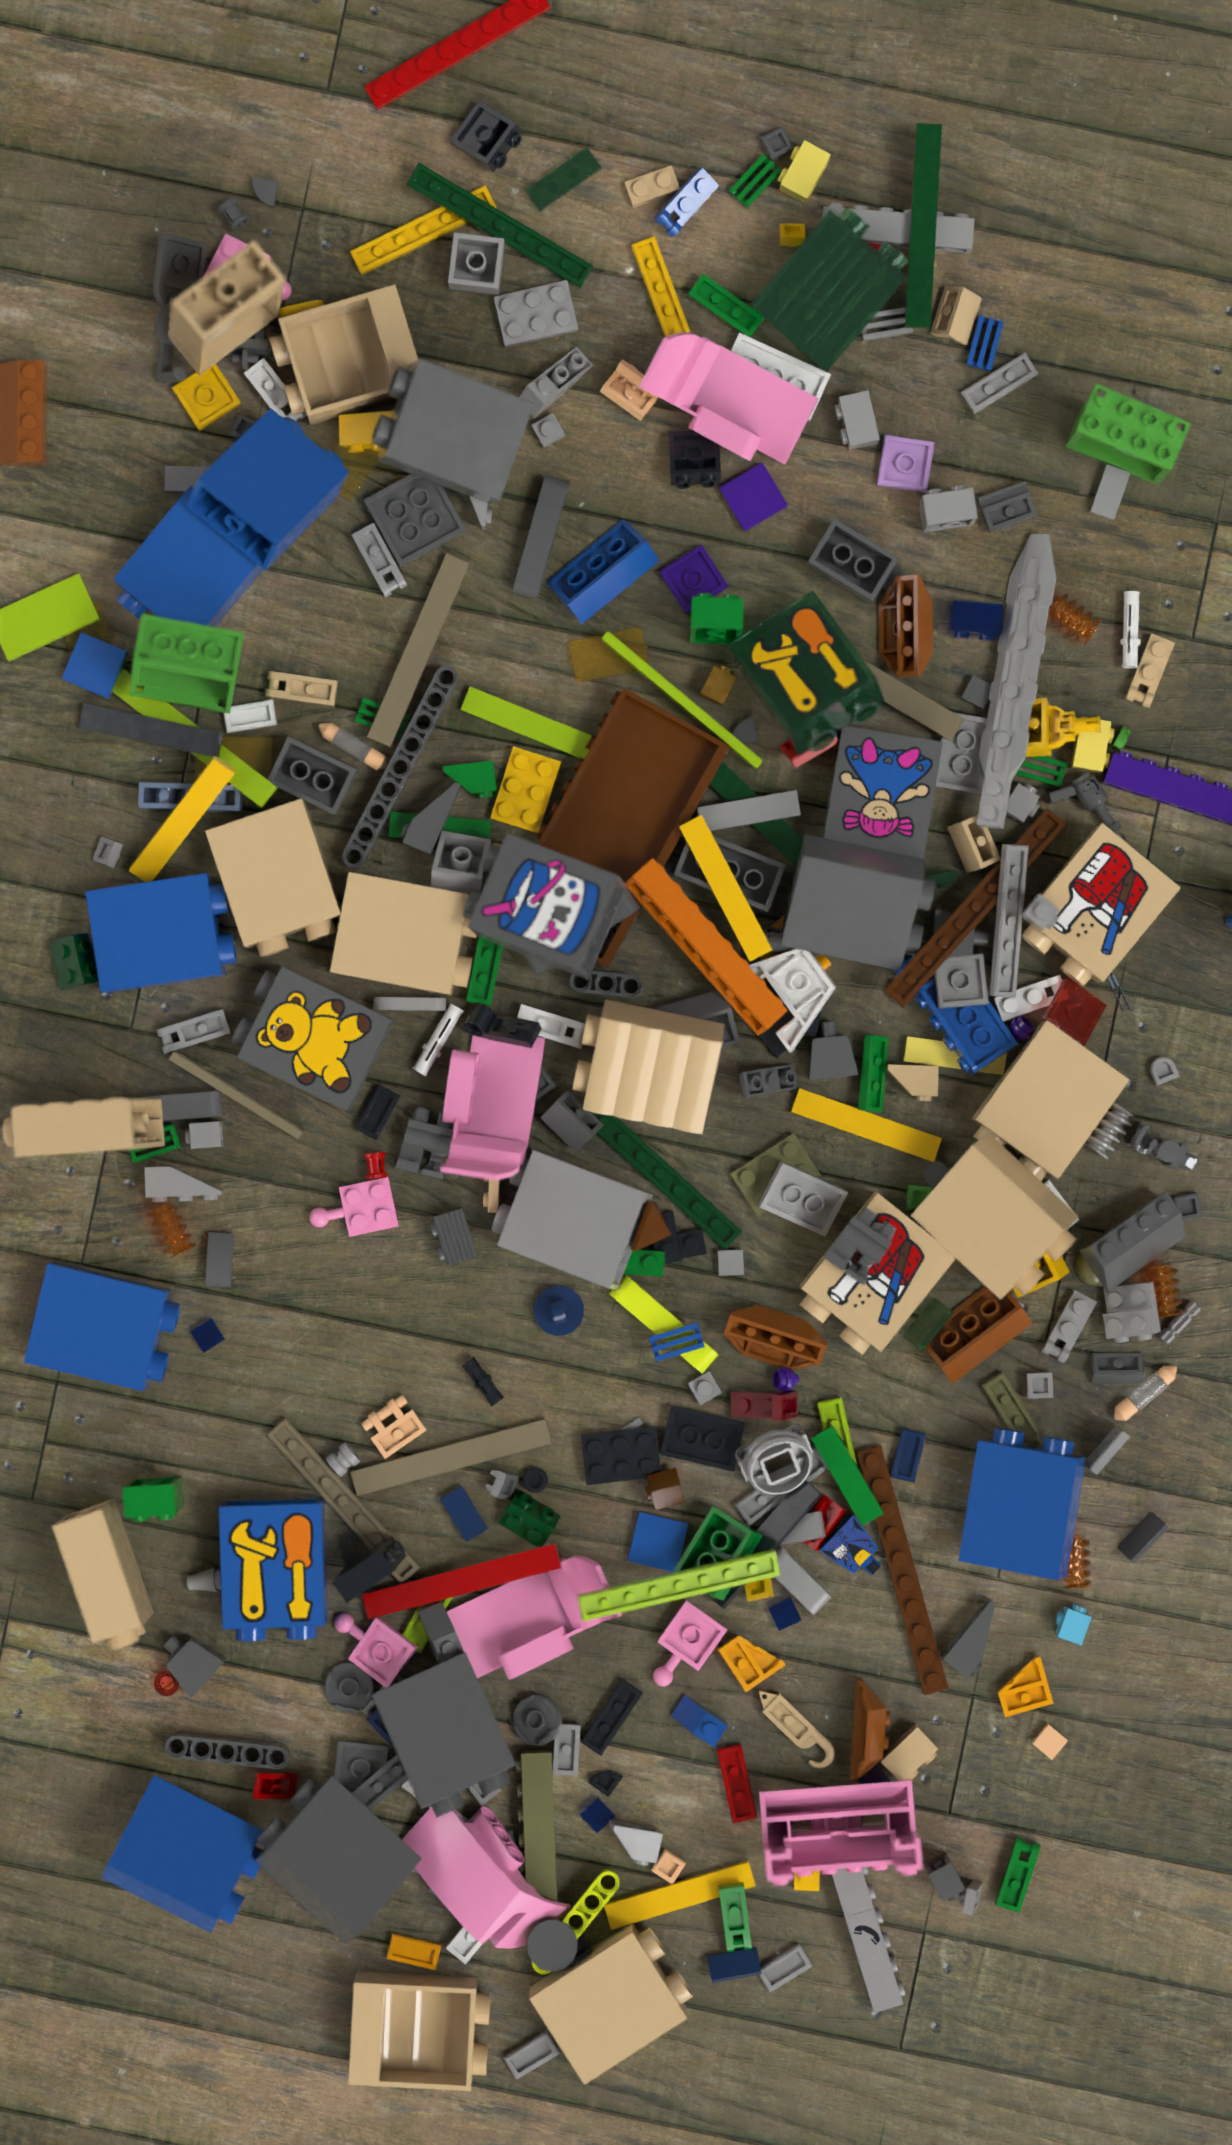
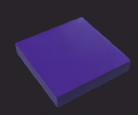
M763 462L719 488L744 532L788 507Z
M702 544L659 571V574L686 615L691 612L692 597H697L701 593L712 594L715 597L729 587Z

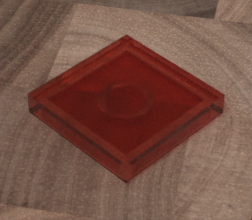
M1067 977L1063 979L1041 1020L1049 1021L1079 1044L1085 1046L1107 1005Z

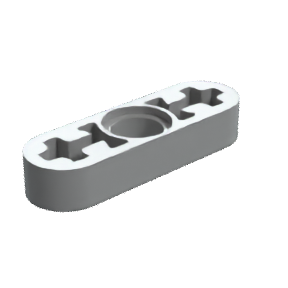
M373 997V1010L446 1011V998Z

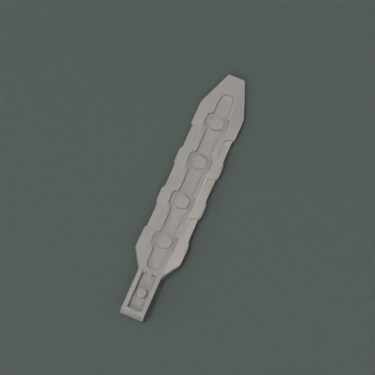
M1049 534L1030 535L1009 578L1005 601L1007 603L1003 631L999 636L997 647L999 652L994 681L991 683L989 712L979 751V758L985 775L976 824L981 828H1004L1011 782L1026 758L1030 735L1028 728L1031 710L1036 700L1038 688L1036 681L1041 654L1044 653L1046 642L1045 629L1049 606L1052 605L1056 584V571Z

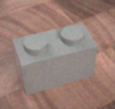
M869 390L839 397L838 404L834 405L837 420L842 419L844 429L840 430L843 445L847 444L848 450L878 444L880 438Z

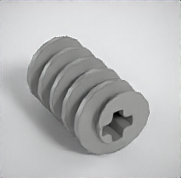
M1113 1103L1110 1107L1111 1111H1107L1104 1115L1106 1120L1101 1119L1098 1123L1100 1128L1096 1127L1093 1130L1094 1136L1090 1135L1086 1140L1088 1145L1085 1144L1107 1160L1109 1157L1105 1150H1115L1111 1142L1120 1143L1117 1133L1126 1135V1131L1122 1126L1127 1125L1131 1127L1132 1123L1128 1118H1135L1116 1103Z

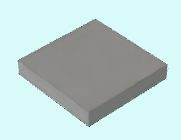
M983 954L950 956L934 973L937 1009L988 1005Z
M1117 1426L1114 1427L1086 1459L1085 1466L1097 1475L1130 1436Z

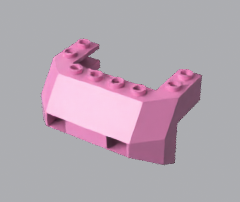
M912 1780L759 1792L765 1871L767 1881H773V1885L788 1884V1880H794L793 1872H796V1876H809L811 1871L821 1870L822 1874H835L837 1869L847 1868V1872H860L862 1867L872 1866V1870L888 1869L887 1865H894L896 1871H900L901 1875L917 1874V1870H922L920 1837L916 1833ZM883 1814L884 1824L862 1826L861 1815ZM811 1819V1830H790V1821Z

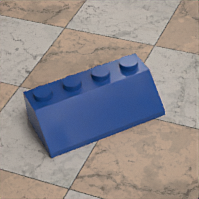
M623 519L546 581V583L570 613L583 624L660 560L648 542Z

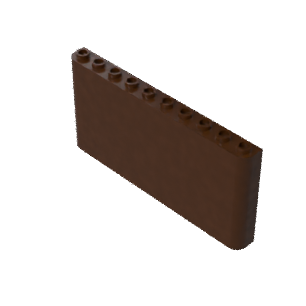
M623 688L621 692L618 690L615 692L610 702L613 705L612 710L609 714L604 713L598 723L601 730L597 737L592 735L585 748L589 751L585 759L580 757L573 769L577 772L573 781L568 779L561 791V793L565 794L562 801L554 803L549 815L553 816L548 825L543 824L538 832L537 837L540 838V841L537 845L615 874L625 883L652 858L663 867L665 866L682 836L679 826L690 821L730 746L628 689ZM636 898L635 900L640 909L622 920L620 925L616 924L613 926L617 929V932L613 933L610 929L608 932L610 938L605 939L596 962L606 968H609L643 906Z

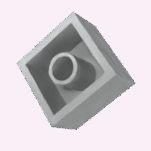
M454 232L448 278L449 289L499 295L505 251L504 238Z
M966 485L951 487V491L941 492V489L928 490L919 502L923 533L973 526L978 518L973 488H966Z
M441 831L432 867L431 887L469 895L474 889L482 892L486 872L483 871V864L486 854L491 847V839Z

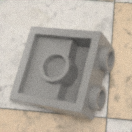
M1153 1282L1118 1285L1109 1292H1106L1104 1289L1107 1313L1103 1314L1106 1339L1114 1338V1343L1128 1342L1129 1337L1137 1336V1341L1152 1339V1334L1161 1332Z

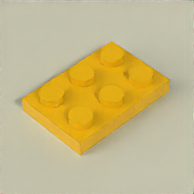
M513 746L490 819L538 834L561 761Z

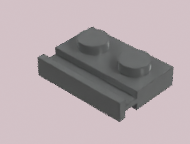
M1026 481L977 499L989 534L1038 516Z

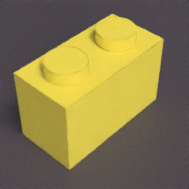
M805 140L801 147L796 145L790 156V159L793 160L789 169L784 167L778 178V181L781 182L779 191L806 205L830 161L831 154Z
M1101 720V725L1099 726L1101 727L1100 733L1091 732L1076 735L1070 765L1071 769L1100 774L1103 772V768H1108L1110 753H1106L1108 743L1112 744L1114 737L1111 721Z

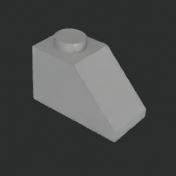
M609 1819L608 1825L627 1854L634 1860V1863L645 1866L649 1862L657 1864L663 1833L658 1828Z

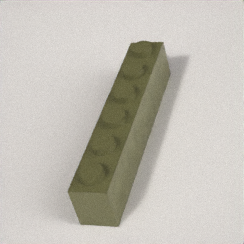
M552 1748L522 1749L521 1757H516L517 1772H522V1782H517L518 1797H523V1807H518L519 1823L524 1822V1832H519L520 1848H525V1861L520 1866V1871L525 1873L526 1882L532 1885L540 1896L557 1902Z

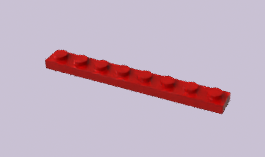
M510 0L365 85L364 88L378 111L550 10V5L547 0Z

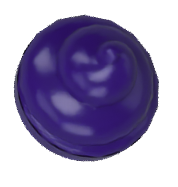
M1021 1015L1018 1019L1014 1018L1011 1021L1009 1029L1016 1041H1026L1032 1037L1035 1027L1026 1017Z
M781 1367L773 1373V1386L776 1390L788 1392L795 1387L800 1378L790 1368Z

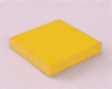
M217 364L200 376L195 372L172 387L199 431L242 405Z

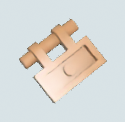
M404 1395L395 1400L392 1398L387 1402V1406L378 1412H372L368 1415L369 1418L361 1423L366 1431L375 1426L378 1433L371 1437V1440L385 1459L427 1430L413 1409L406 1414L402 1412L401 1407L408 1403ZM391 1414H394L397 1420L385 1427L382 1421Z

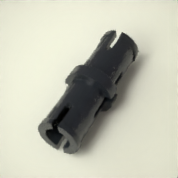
M475 1356L462 1365V1368H464L475 1383L473 1385L475 1389L480 1390L491 1407L504 1398L492 1382V1376L490 1374L487 1375Z

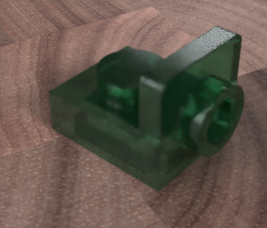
M956 870L924 877L925 879L934 880L935 885H938V889L953 886L952 881L958 880ZM935 889L932 901L937 900Z

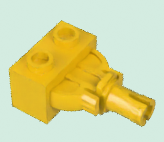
M1037 698L1031 710L1028 728L1030 735L1026 757L1052 756V749H1057L1066 742L1076 741L1075 736L1079 733H1100V716L1077 718L1074 711H1064L1057 706L1050 705L1047 698Z

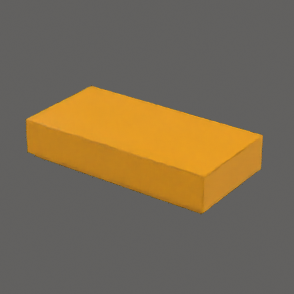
M393 1932L386 1959L436 1970L442 1944Z

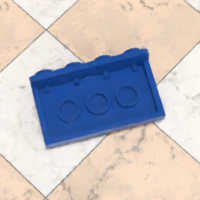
M934 979L925 984L916 993L915 1000L921 1009L926 1008L931 1015L929 1017L930 1023L936 1030H941L945 1036L943 1038L945 1045L950 1051L954 1050L959 1057L957 1062L964 1072L968 1071L970 1075H973L1018 1045L990 1002L988 1005L937 1009Z

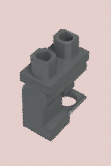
M417 1107L412 1120L409 1119L396 1169L419 1174L425 1150L429 1151L431 1156L429 1164L421 1170V1175L443 1180L445 1173L440 1171L443 1157L449 1156L453 1137V1124L443 1122V1113H439L437 1125L428 1124L430 1110Z
M1137 1121L1126 1141L1135 1152L1147 1154L1156 1160L1164 1161L1163 1165L1168 1168L1177 1170L1179 1167L1185 1171H1192L1198 1158L1187 1152L1188 1146L1172 1140L1159 1139L1147 1132L1150 1127L1142 1121Z
M866 1207L857 1217L853 1216L823 1257L843 1270L855 1252H860L862 1255L861 1259L857 1264L848 1267L845 1273L862 1285L868 1280V1270L873 1263L878 1265L892 1244L890 1240L896 1231V1228L886 1221L878 1232L870 1228V1224L877 1215Z

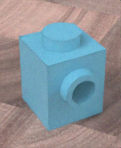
M1073 1603L1072 1607L1065 1605L1063 1611L1059 1610L1055 1619V1624L1058 1625L1055 1632L1057 1637L1082 1645L1092 1618L1089 1613H1086L1087 1608Z

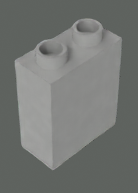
M533 1150L530 1159L525 1158L524 1165L520 1164L519 1172L510 1177V1184L519 1187L512 1206L502 1203L494 1218L492 1232L501 1235L497 1246L603 1287L618 1289L632 1253L631 1247L647 1203L652 1200L653 1195L548 1154Z

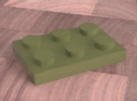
M794 1133L730 1173L757 1216L766 1211L760 1208L758 1203L780 1160L817 1177L821 1176Z

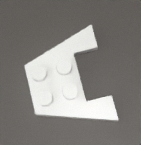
M794 949L749 965L758 977L763 980L766 978L794 1016L792 1020L775 1032L790 1053L793 1052L836 988V985L812 952Z

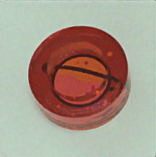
M169 1670L161 1671L154 1680L155 1690L162 1696L173 1695L180 1686Z

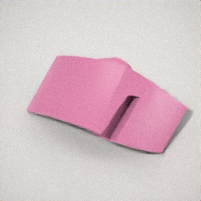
M473 1035L470 1052L453 1049L444 1102L443 1122L454 1124L449 1156L441 1166L440 1172L493 1180L511 1177L519 1172L520 1164L524 1165L529 1143L545 1038L537 1037L532 1048Z
M574 1555L567 1559L563 1557L560 1559L561 1569L508 1582L447 1611L464 1653L466 1652L476 1677L479 1678L503 1667L508 1680L515 1678L574 1649L569 1639L570 1636L603 1621L621 1616L622 1613H617L587 1621H582L577 1595L609 1587L600 1565L585 1556Z
M485 1806L480 1807L467 1823L461 1819L455 1809L436 1818L431 1807L402 1839L422 1858L415 1867L417 1872L453 1916L479 1943L484 1944L490 1939L496 1948L512 1949L527 1946L531 1930L539 1922L547 1919L561 1920L572 1908L570 1904L543 1898L532 1885L525 1881L518 1870L525 1861L522 1853L496 1815Z

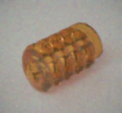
M1065 593L1060 597L1058 596L1049 608L1048 615L1053 614L1051 622L1054 623L1060 619L1059 628L1063 629L1068 625L1067 634L1071 635L1076 631L1075 640L1079 641L1084 637L1085 646L1098 629L1101 618L1097 617L1091 621L1093 612L1089 611L1083 615L1085 606L1081 605L1075 609L1077 600L1073 599L1067 603L1069 594Z
M166 1204L147 1213V1217H156L151 1226H160L155 1234L156 1236H165L159 1243L160 1245H169L164 1250V1254H173L171 1257L173 1258L194 1248L196 1244L195 1242H186L192 1235L191 1233H182L187 1228L186 1224H178L183 1216H174L179 1207Z
M1162 1264L1145 1268L1146 1271L1153 1273L1151 1277L1147 1278V1281L1155 1283L1154 1290L1159 1313L1158 1317L1175 1316L1183 1313V1309L1175 1307L1182 1303V1299L1174 1297L1181 1293V1289L1173 1287L1179 1283V1279L1172 1278L1173 1275L1178 1273V1269L1170 1267L1173 1264Z
M1083 1535L1073 1536L1067 1577L1060 1580L1066 1582L1067 1585L1061 1588L1080 1589L1091 1586V1581L1084 1579L1091 1576V1571L1084 1569L1091 1565V1561L1084 1559L1090 1555V1551L1084 1549V1547L1090 1545V1541L1084 1539L1083 1537L1085 1536Z

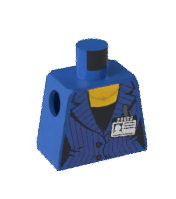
M852 1513L827 1538L820 1548L823 1554L853 1574L862 1566L870 1575H873L881 1566L872 1556L878 1549L877 1545Z

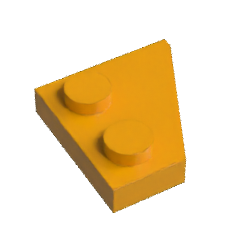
M739 1635L717 1649L744 1692L749 1691L786 1665L784 1661L774 1657Z
M1039 1655L1035 1656L997 1691L1005 1717L1054 1704Z

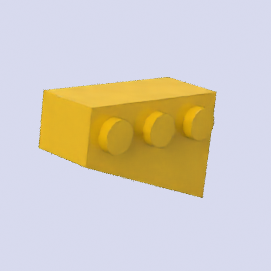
M394 411L339 415V445L347 448L348 452L361 453L364 452V449L380 451L381 447L371 443L373 431L381 414L392 418Z

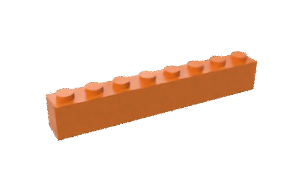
M652 858L625 882L628 890L758 1036L769 1029L788 1011L783 1006L781 999L774 996L766 987L765 981L751 970L748 962L736 953L732 944L724 939L716 930L715 925L710 920H707L699 911L696 903L690 901L682 892L680 885L666 874L661 864Z

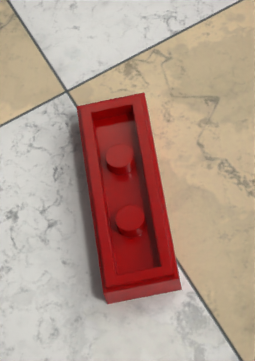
M741 1743L716 1748L733 1824L757 1819Z

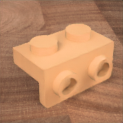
M621 360L615 372L600 390L602 394L640 421L659 398L639 387L645 375L638 371L635 366L628 364L624 360Z

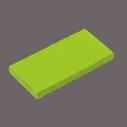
M78 573L0 609V644L9 662L101 620L81 575Z

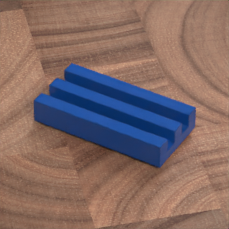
M979 316L966 363L967 366L991 371L1004 321H996L993 318L988 319L985 316ZM982 324H987L978 361L974 362L973 358ZM992 326L997 328L988 362L985 365L982 363Z
M697 1322L649 1337L656 1362L705 1347ZM692 1329L695 1331V1334L656 1345L655 1342L656 1340ZM694 1339L698 1341L696 1344L660 1355L658 1350Z

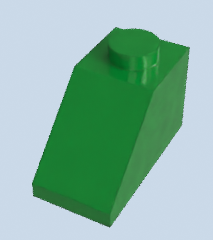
M493 760L443 766L444 774L460 784L472 796L477 795L478 799H487L493 797L492 793H497Z

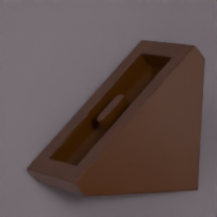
M649 1201L647 1203L631 1250H640L672 1235L657 1202Z

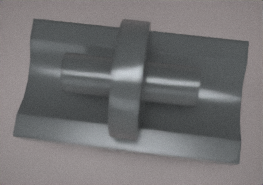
M258 331L252 336V339L246 340L225 357L233 358V362H242L243 370L249 369V363H258L259 359L263 358L270 359L269 340L266 337V331Z

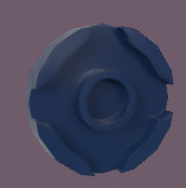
M552 1286L545 1289L538 1296L534 1306V1317L538 1326L546 1333L554 1336H563L573 1332L581 1324L584 1316V1304L580 1296L573 1289L566 1286Z

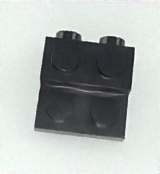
M478 101L453 135L450 143L471 156L476 163L494 173L497 168L500 169L505 165L507 161L506 155L510 149L519 146L523 132L516 122Z
M694 430L668 431L671 485H676L679 489H687L691 484H701L705 488H712L716 486V483H721L719 444Z

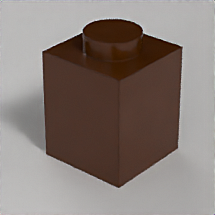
M676 1468L647 1475L649 1486H645V1492L648 1501L653 1500L655 1510L685 1503Z

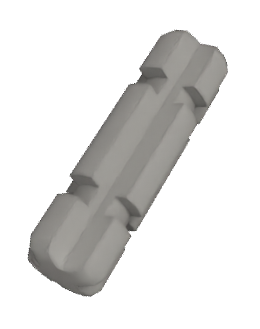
M1189 1301L1184 1306L1185 1309L1183 1311L1180 1310L1167 1324L1168 1327H1164L1159 1333V1337L1165 1343H1170L1175 1338L1174 1335L1176 1333L1179 1334L1192 1320L1191 1317H1195L1198 1314L1200 1307L1194 1301Z

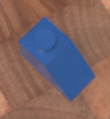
M684 1694L671 1714L674 1719L691 1733L715 1747L728 1727L726 1720Z

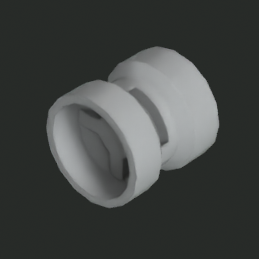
M346 1442L339 1446L337 1454L331 1453L326 1457L328 1464L340 1477L347 1473L348 1467L356 1466L361 1461L356 1452Z

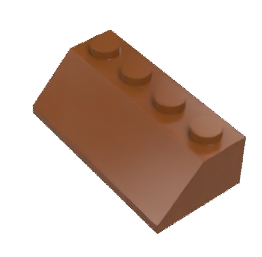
M15 360L0 364V466H47L48 366L43 360Z
M984 1286L922 1333L917 1339L949 1381L954 1384L1033 1323L1010 1292L1002 1299H999L989 1288Z

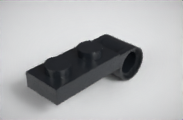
M482 1003L474 1004L463 1025L464 1029L474 1036L532 1048L542 1029L539 1022L496 1014L490 1007Z

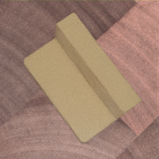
M945 285L930 334L936 337L951 338L962 345H967L981 303V297L965 287Z

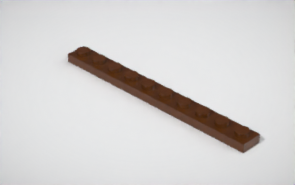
M1048 808L1014 844L1029 846L1027 869L1066 825L1063 820ZM1001 860L885 989L884 993L902 1008L908 1004L996 905Z
M878 1445L856 1451L863 1477L884 1511V1514L877 1517L875 1521L924 1696L949 1689L882 1447Z

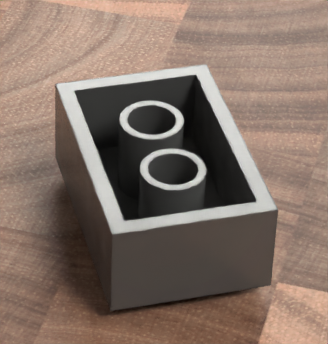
M834 519L810 557L807 567L872 605L897 564L899 557Z

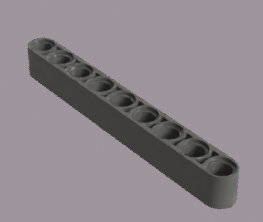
M440 667L428 686L343 851L342 859L349 868L359 869L363 867L458 685V674L453 667ZM444 672H450L454 675L452 683L445 685L440 682V676ZM433 694H438L442 697V703L438 707H432L428 703L430 696ZM428 717L431 720L430 726L427 729L418 728L417 721L419 718ZM410 739L419 741V747L414 752H409L405 748L406 742ZM399 761L407 763L408 766L407 771L403 774H396L394 772V765ZM386 784H393L396 787V792L391 797L384 796L382 793V789ZM375 806L384 808V815L380 819H373L371 817V810ZM364 828H369L373 832L371 840L367 842L361 841L359 838L360 831ZM355 850L359 851L361 860L357 864L349 863L348 854Z

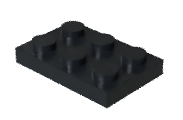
M671 1405L660 1455L734 1472L737 1460L735 1452L740 1447L745 1422Z
M656 1425L581 1434L587 1486L645 1479L647 1475L661 1472Z

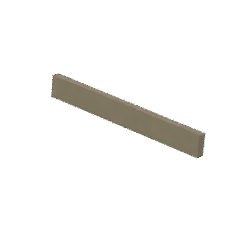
M446 553L369 731L368 739L391 748L469 568V562Z
M286 1417L266 1434L369 1549H372L392 1535ZM406 1550V1557L392 1573L401 1584L421 1567Z
M545 1418L351 1471V1476L356 1494L360 1496L552 1444Z

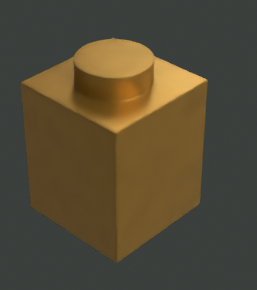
M723 665L720 668L714 666L700 696L723 707L737 677L733 676L734 671Z

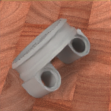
M791 1425L784 1430L767 1432L755 1439L751 1445H744L735 1452V1457L745 1481H749L756 1490L769 1495L788 1493L799 1487L809 1476L813 1465V1451L807 1435L800 1425ZM788 1451L793 1463L768 1474L764 1461Z

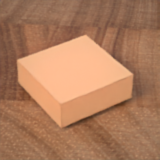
M1047 1723L1032 1741V1744L1053 1760L1068 1740Z
M664 1848L657 1859V1864L653 1865L651 1871L673 1884L685 1866L686 1861Z

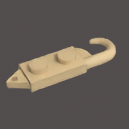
M759 1690L763 1705L762 1712L790 1740L802 1749H807L817 1743L825 1751L826 1757L822 1762L809 1760V1764L819 1769L830 1765L835 1755L834 1747L830 1741L783 1695Z

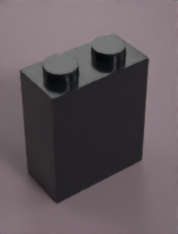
M391 1535L345 1566L332 1582L345 1602L348 1603L393 1573L406 1557L403 1545Z

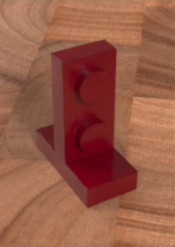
M733 1391L731 1392V1417L770 1418L775 1421L798 1417V1392Z

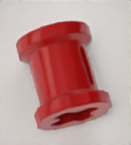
M386 1152L363 1154L367 1162L368 1174L365 1175L366 1179L388 1177L384 1166Z

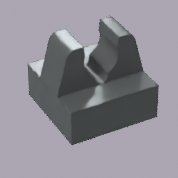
M492 1470L490 1474L495 1476L496 1479L493 1485L486 1483V1489L490 1491L492 1496L511 1500L519 1476L509 1472Z

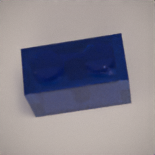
M953 600L950 606L948 634H954V638L969 639V635L979 636V640L994 641V637L998 638L1001 635L1003 604Z

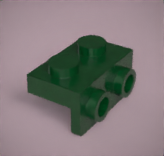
M88 933L70 935L49 942L61 991L99 982L97 966Z
M518 1490L498 1523L539 1548L543 1547L561 1516L552 1508L546 1507L535 1500L531 1495Z

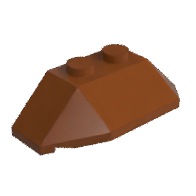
M919 574L895 576L892 581L893 584L879 603V655L897 678L921 676L933 654V603Z
M760 1305L732 1311L723 1333L742 1355L778 1367H788L791 1370L805 1368L810 1365H820L828 1344L807 1320Z
M856 1677L850 1761L851 1782H857L883 1759V1751H888L889 1736H885V1726H890V1711H886L884 1702L862 1677Z

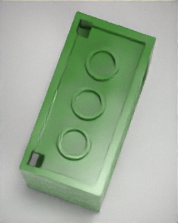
M1096 384L1082 405L1065 447L1102 463L1131 472V475L1158 486L1172 470L1191 423ZM1098 390L1106 393L1104 398L1096 396ZM1177 423L1183 425L1180 429L1176 428Z
M142 614L133 660L129 695L230 714L244 633ZM135 689H143V692L135 691ZM218 704H226V707H220Z

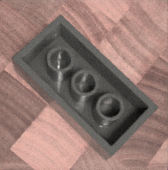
M714 837L749 906L767 913L786 864ZM686 842L673 877L713 892Z

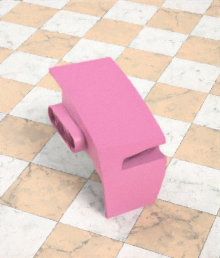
M680 332L664 337L639 385L643 390L693 415L688 428L749 461H751L756 450H759L784 465L819 399L706 337L701 338L691 332Z

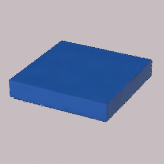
M81 632L61 679L109 699L128 652Z
M639 1511L628 1561L674 1572L680 1561L688 1523Z

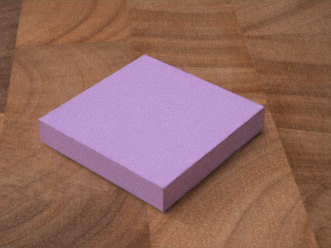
M884 435L877 486L926 493L935 442Z

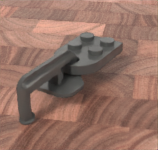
M166 233L159 234L153 284L156 302L161 307V310L156 314L155 335L160 341L156 380L160 383L183 381L186 378V372L180 366L175 367L171 371L173 346L175 345L168 337V331L170 330L169 321H171L170 312L172 311L170 304L203 279L207 251L206 243Z

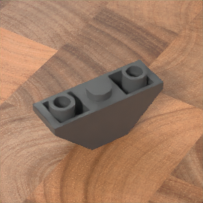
M794 1064L738 1073L742 1098L798 1089Z

